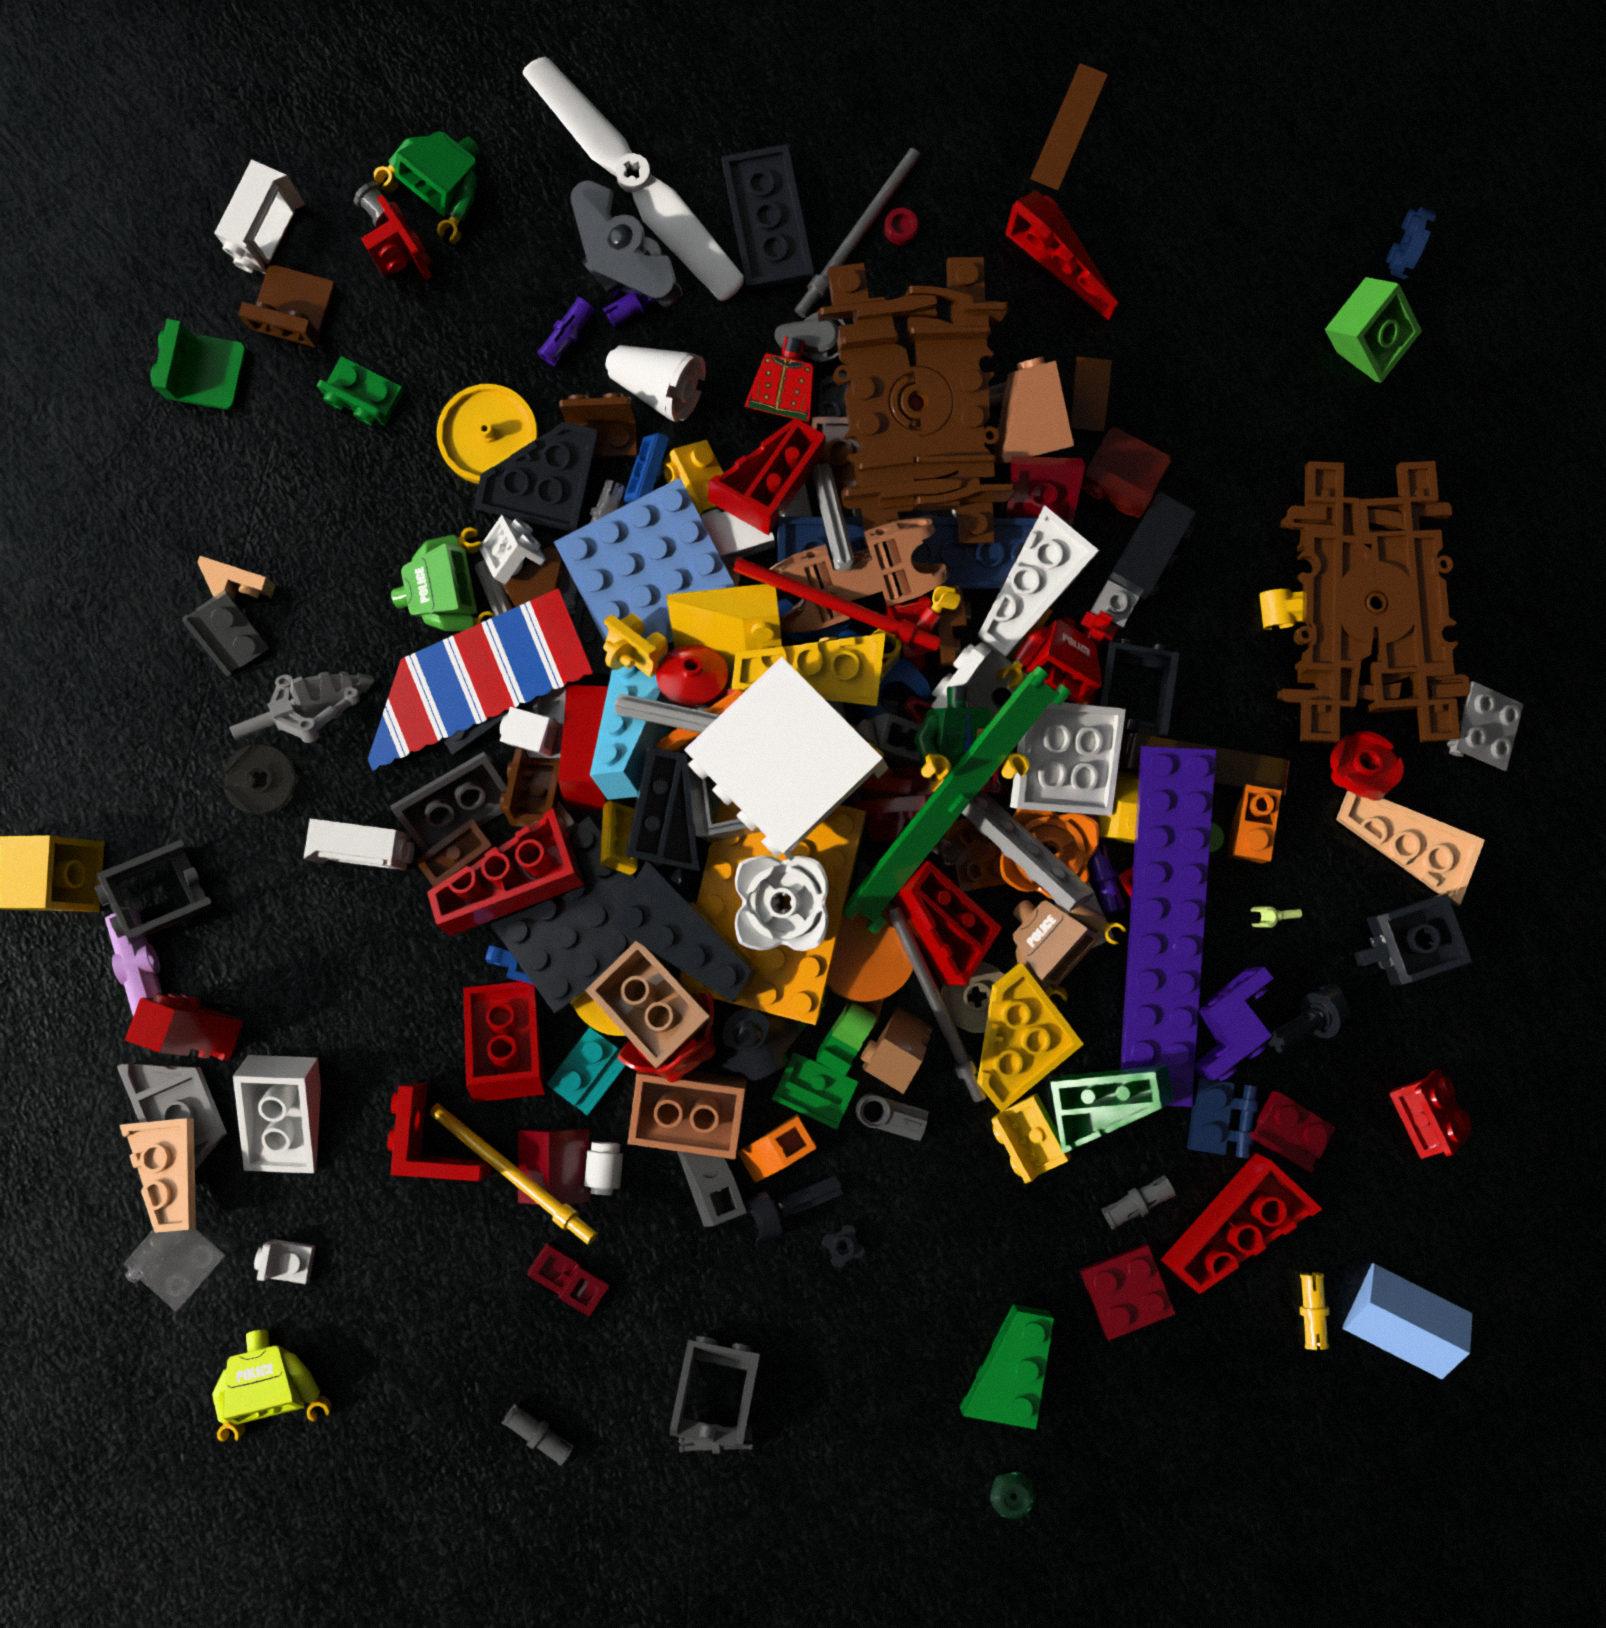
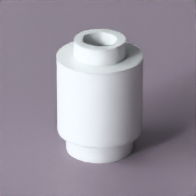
M592 1142L591 1150L587 1151L584 1186L591 1187V1194L612 1195L613 1189L620 1188L623 1153H620V1144Z

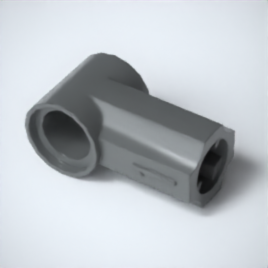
M875 1093L862 1095L855 1104L857 1118L870 1128H878L917 1141L921 1140L925 1132L929 1113L927 1110L891 1100ZM870 1101H878L882 1108L880 1116L873 1120L866 1119L863 1113L865 1105Z

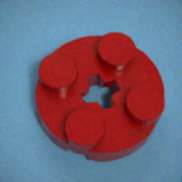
M1357 731L1354 735L1342 737L1334 747L1330 757V764L1333 770L1331 773L1332 781L1337 786L1344 787L1355 795L1369 798L1373 801L1381 800L1397 786L1402 779L1404 766L1401 757L1397 760L1395 754L1391 751L1394 746L1386 738L1369 731ZM1363 759L1369 761V767L1374 770L1365 768L1361 764Z

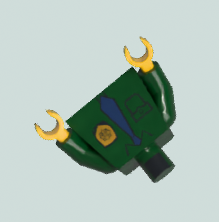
M969 686L947 687V708L929 709L914 737V742L920 755L921 773L926 778H930L936 772L938 779L942 780L951 768L956 766L993 719L988 708H969ZM1012 750L1002 762L1005 764L1001 770L1002 776L1012 779L1017 772L1020 776H1023L1029 769L1028 759L1019 753L1014 754Z

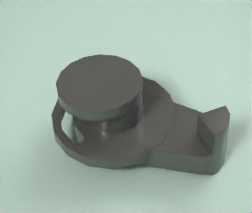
M813 313L805 318L804 321L782 324L775 330V339L781 350L785 336L805 341L803 354L813 362L826 363L839 357L837 346L839 327L831 320L818 322L817 313ZM842 319L837 320L841 325H846Z

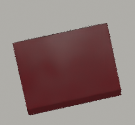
M590 1129L518 1130V1168L561 1204L591 1201L590 1187L584 1186L587 1151L590 1150ZM518 1188V1203L539 1205Z

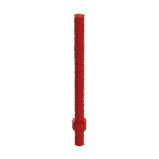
M737 558L733 569L737 573L894 634V639L908 644L909 641H912L934 651L938 649L941 637L916 628V623L903 618L901 621H898L755 563Z

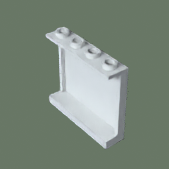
M783 657L776 661L684 749L693 759L688 763L693 771L702 780L709 776L717 784L712 791L727 806L733 801L741 809L736 816L751 831L758 827L766 835L761 842L776 858L783 853L790 861L795 858L790 852L872 774L879 778L889 768L884 759Z

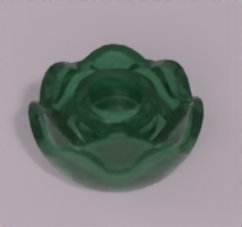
M1015 1471L1000 1475L994 1480L990 1501L994 1509L1002 1517L1015 1520L1023 1518L1031 1512L1036 1500V1491L1033 1483L1024 1474ZM1015 1493L1017 1497L1016 1499H1011L1010 1495Z

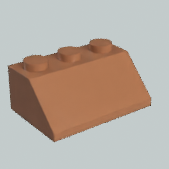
M691 1070L685 1073L680 1080L669 1082L665 1077L659 1076L656 1073L638 1071L636 1074L628 1144L736 1159L747 1080L743 1077Z

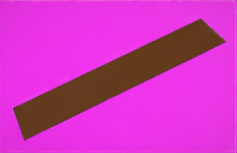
M1079 64L1031 175V180L1059 190L1108 74L1084 64Z

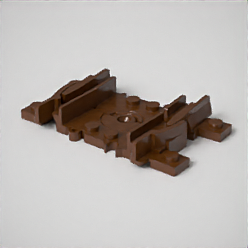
M984 257L948 258L946 261L947 288L910 286L905 296L892 300H886L885 297L869 298L864 263L829 267L827 272L832 306H823L818 310V322L853 318L854 324L839 325V336L837 339L839 360L845 365L838 366L833 374V380L837 385L844 386L849 383V387L844 393L849 427L844 440L854 439L860 445L858 453L848 454L846 458L854 465L856 485L843 488L841 492L843 507L846 510L861 509L860 516L863 531L898 521V514L920 510H955L957 545L994 543L993 502H1007L1015 491V484H980V478L995 477L994 462L996 461V455H991V452L986 447H990L997 442L999 432L991 426L984 429V424L990 418L988 382L994 376V372H983L979 367V361L981 359H991L993 356V352L987 347V338L991 334V327L989 325L1000 324L1008 311L1007 302L985 301ZM937 304L948 305V322L936 319L937 312L935 307ZM893 321H905V344H914L915 366H910L906 348L896 344L899 335L898 331H895ZM839 373H844L846 378H841ZM914 397H919L923 401V407L919 410L914 409L910 404L911 399ZM986 434H990L992 439H987ZM948 475H954V476H951V477H948V478H945V479H938V478H943V477L948 476ZM863 532L864 545H865V549H866V548H868V545H867L866 538H865V535H864V532ZM882 542L885 551H888L886 542Z
M1309 461L1305 465V506H1291L1287 510V516L1281 520V528L1300 530V544L1297 546V552L1302 553L1297 559L1307 560L1312 565L1311 573L1302 572L1297 576V579L1303 584L1302 620L1308 626H1302L1297 629L1293 637L1298 645L1308 644V648L1302 653V660L1295 664V670H1298V683H1315V687L1311 690L1282 689L1277 692V699L1288 703H1301L1300 741L1339 742L1340 708L1352 709L1356 705H1368L1365 707V714L1413 710L1417 708L1420 743L1456 741L1460 739L1457 698L1453 699V697L1467 696L1470 693V681L1464 674L1454 675L1452 650L1458 645V642H1448L1442 636L1444 628H1451L1456 625V622L1449 617L1446 580L1441 577L1452 570L1453 561L1448 556H1440L1438 558L1437 554L1443 548L1442 530H1433L1432 528L1420 529V523L1442 522L1452 515V507L1449 503H1436L1439 501L1435 461L1399 463L1396 466L1399 497L1374 499L1344 497V463ZM1372 597H1377L1382 601L1380 609H1374L1371 606L1370 601ZM1302 633L1306 634V638L1302 637ZM1373 640H1376L1378 662H1373L1362 669V675H1366V685H1359L1361 661L1371 655ZM1409 677L1411 696L1395 700L1400 697L1401 682L1390 683Z

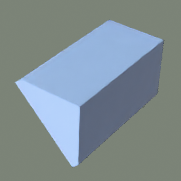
M1372 1263L1342 1329L1443 1379L1470 1354L1472 1313Z

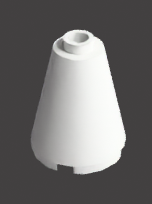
M619 345L615 350H611L605 364L611 379L666 418L678 422L677 419L684 421L694 410L701 395V391L696 390L698 380H705L706 374L703 357L694 353Z

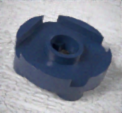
M1420 207L1418 211L1409 210L1402 225V230H1405L1404 236L1400 244H1393L1386 263H1389L1391 275L1404 280L1408 277L1405 268L1413 270L1431 233V231L1424 228L1427 220L1434 222L1436 212L1424 207Z

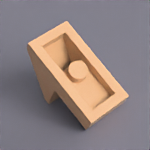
M200 556L198 559L199 567L213 597L225 589L233 600L237 592L254 599H258L259 594L272 597L276 585L268 578Z

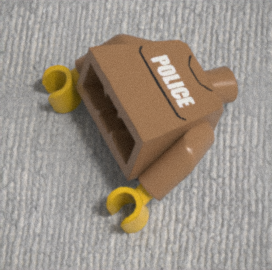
M1024 900L1013 911V915L1022 923L1013 934V940L1017 944L1015 951L1017 963H1022L1028 969L1050 1000L1052 994H1058L1067 1002L1068 994L1066 990L1058 985L1101 938L1097 933L1098 931L1104 932L1106 940L1111 944H1119V942L1109 937L1108 932L1112 927H1119L1122 931L1126 932L1123 925L1118 922L1108 923L1104 915L1086 904L1068 911L1057 903L1052 904L1047 900L1042 901L1037 908L1029 900ZM1052 1001L1055 1007L1058 1008L1057 1004Z

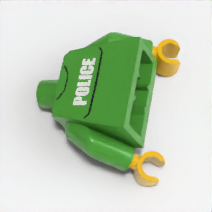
M469 527L461 532V536L457 538L455 535H449L425 541L412 557V561L402 567L401 574L404 586L392 590L391 598L394 605L399 609L408 607L411 615L422 617L425 624L444 631H464L480 624L484 618L495 617V614L489 611L481 613L478 618L472 617V614L477 613L466 552H478L481 542L467 543L466 540L477 536V530Z

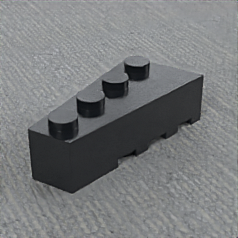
M646 861L609 922L610 925L732 1003L742 998L759 970L735 943L712 922V919L688 897L687 893L678 883H675L657 862Z

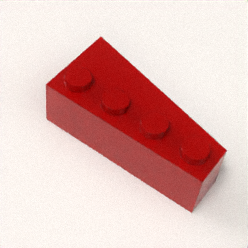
M552 808L543 814V818L531 827L525 826L515 833L516 837L499 848L495 846L484 854L485 857L471 867L465 866L429 890L427 894L437 926L449 936L583 886L584 881L565 823L557 812Z

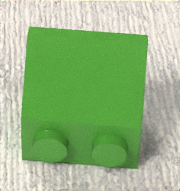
M1368 277L1362 281L1325 328L1337 353L1379 383H1382L1422 332L1399 283Z

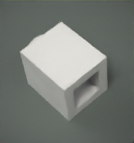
M510 707L508 714L503 717L500 724V741L550 757L560 723L548 717Z

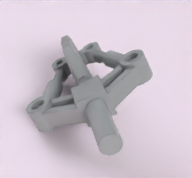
M343 671L339 674L323 672L319 673L318 676L302 678L301 676L295 679L290 675H281L275 680L276 688L270 703L267 704L270 711L229 728L234 739L237 740L276 724L279 731L283 730L298 736L305 743L314 742L319 737V729L332 719H337L343 715V711L351 705L354 706L360 701L359 696L362 692H367L373 684L374 678L357 673V676L349 675L348 672Z

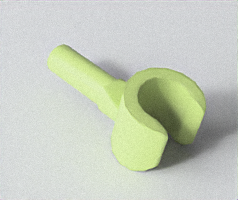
M1255 906L1251 909L1253 912L1261 913V921L1253 923V927L1271 928L1276 925L1277 921L1282 919L1302 917L1301 909L1280 911L1270 906Z

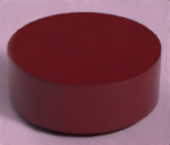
M896 208L887 215L884 231L889 241L896 245H906L916 238L919 221L913 211L907 208Z

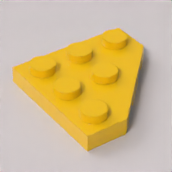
M1022 963L1017 964L992 985L977 1083L1000 1112H1003L1084 1045Z

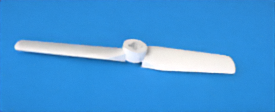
M542 57L530 62L524 68L523 75L591 159L615 175L619 186L624 191L632 193L642 221L718 300L725 301L735 295L744 283V276L677 192L650 174L647 160L641 155L631 152L626 139L549 58ZM630 168L633 171L639 169V178L636 179L634 176L628 177L627 169Z

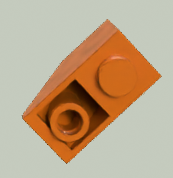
M1252 785L1244 786L1231 823L1226 858L1258 864L1271 861L1282 791Z
M797 1114L738 1150L737 1153L756 1183L816 1149L817 1145Z

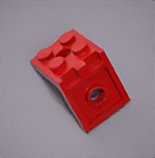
M413 1082L398 1086V1092L393 1093L391 1100V1113L396 1114L395 1129H390L387 1142L388 1150L392 1151L390 1175L480 1181L491 1175L492 1166L484 1159L422 1155L428 1083Z

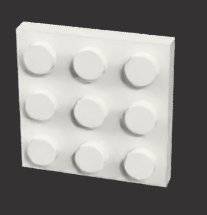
M1051 701L1018 742L1017 754L1025 756L1030 765L1023 776H1020L1018 772L1014 775L1010 807L1112 816L1126 709L1065 702L1058 706Z

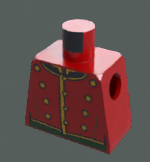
M785 336L781 356L768 353L764 355L747 397L745 407L792 419L797 418L811 423L815 365L801 361L805 345L804 340Z

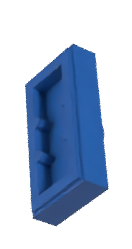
M657 433L642 439L625 492L624 502L631 503L653 491L654 485L659 481L663 472L661 462L669 440L668 437Z

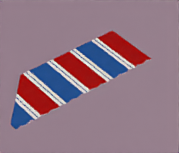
M559 588L402 658L368 757L372 771L377 769L379 765L391 763L394 758L407 756L410 751H419L426 744H435L442 737H451L458 730L464 731L470 728L473 723H482L489 716H498L505 709L509 710L510 707L516 708L520 703L530 702L535 696H543L549 693L552 688H561L568 681L574 682L582 678L584 674H593Z

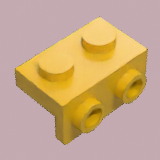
M703 440L674 448L661 463L665 481L670 483L681 478L700 518L705 512L715 509L720 510L721 508L708 501L709 480L717 474L719 476L723 474L708 441Z
M1037 1093L1006 1108L1003 1112H999L992 1118L993 1132L996 1139L1005 1145L1011 1156L1010 1163L1014 1172L1021 1176L1026 1184L1033 1181L1038 1175L1071 1159L1072 1156L1069 1151L1062 1154L1059 1132Z

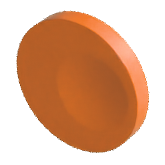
M888 904L881 914L888 921L877 934H874L865 926L870 919L860 913H857L853 920L843 914L827 987L835 994L855 1002L876 1001L896 992L911 975L913 967L887 912L893 905Z

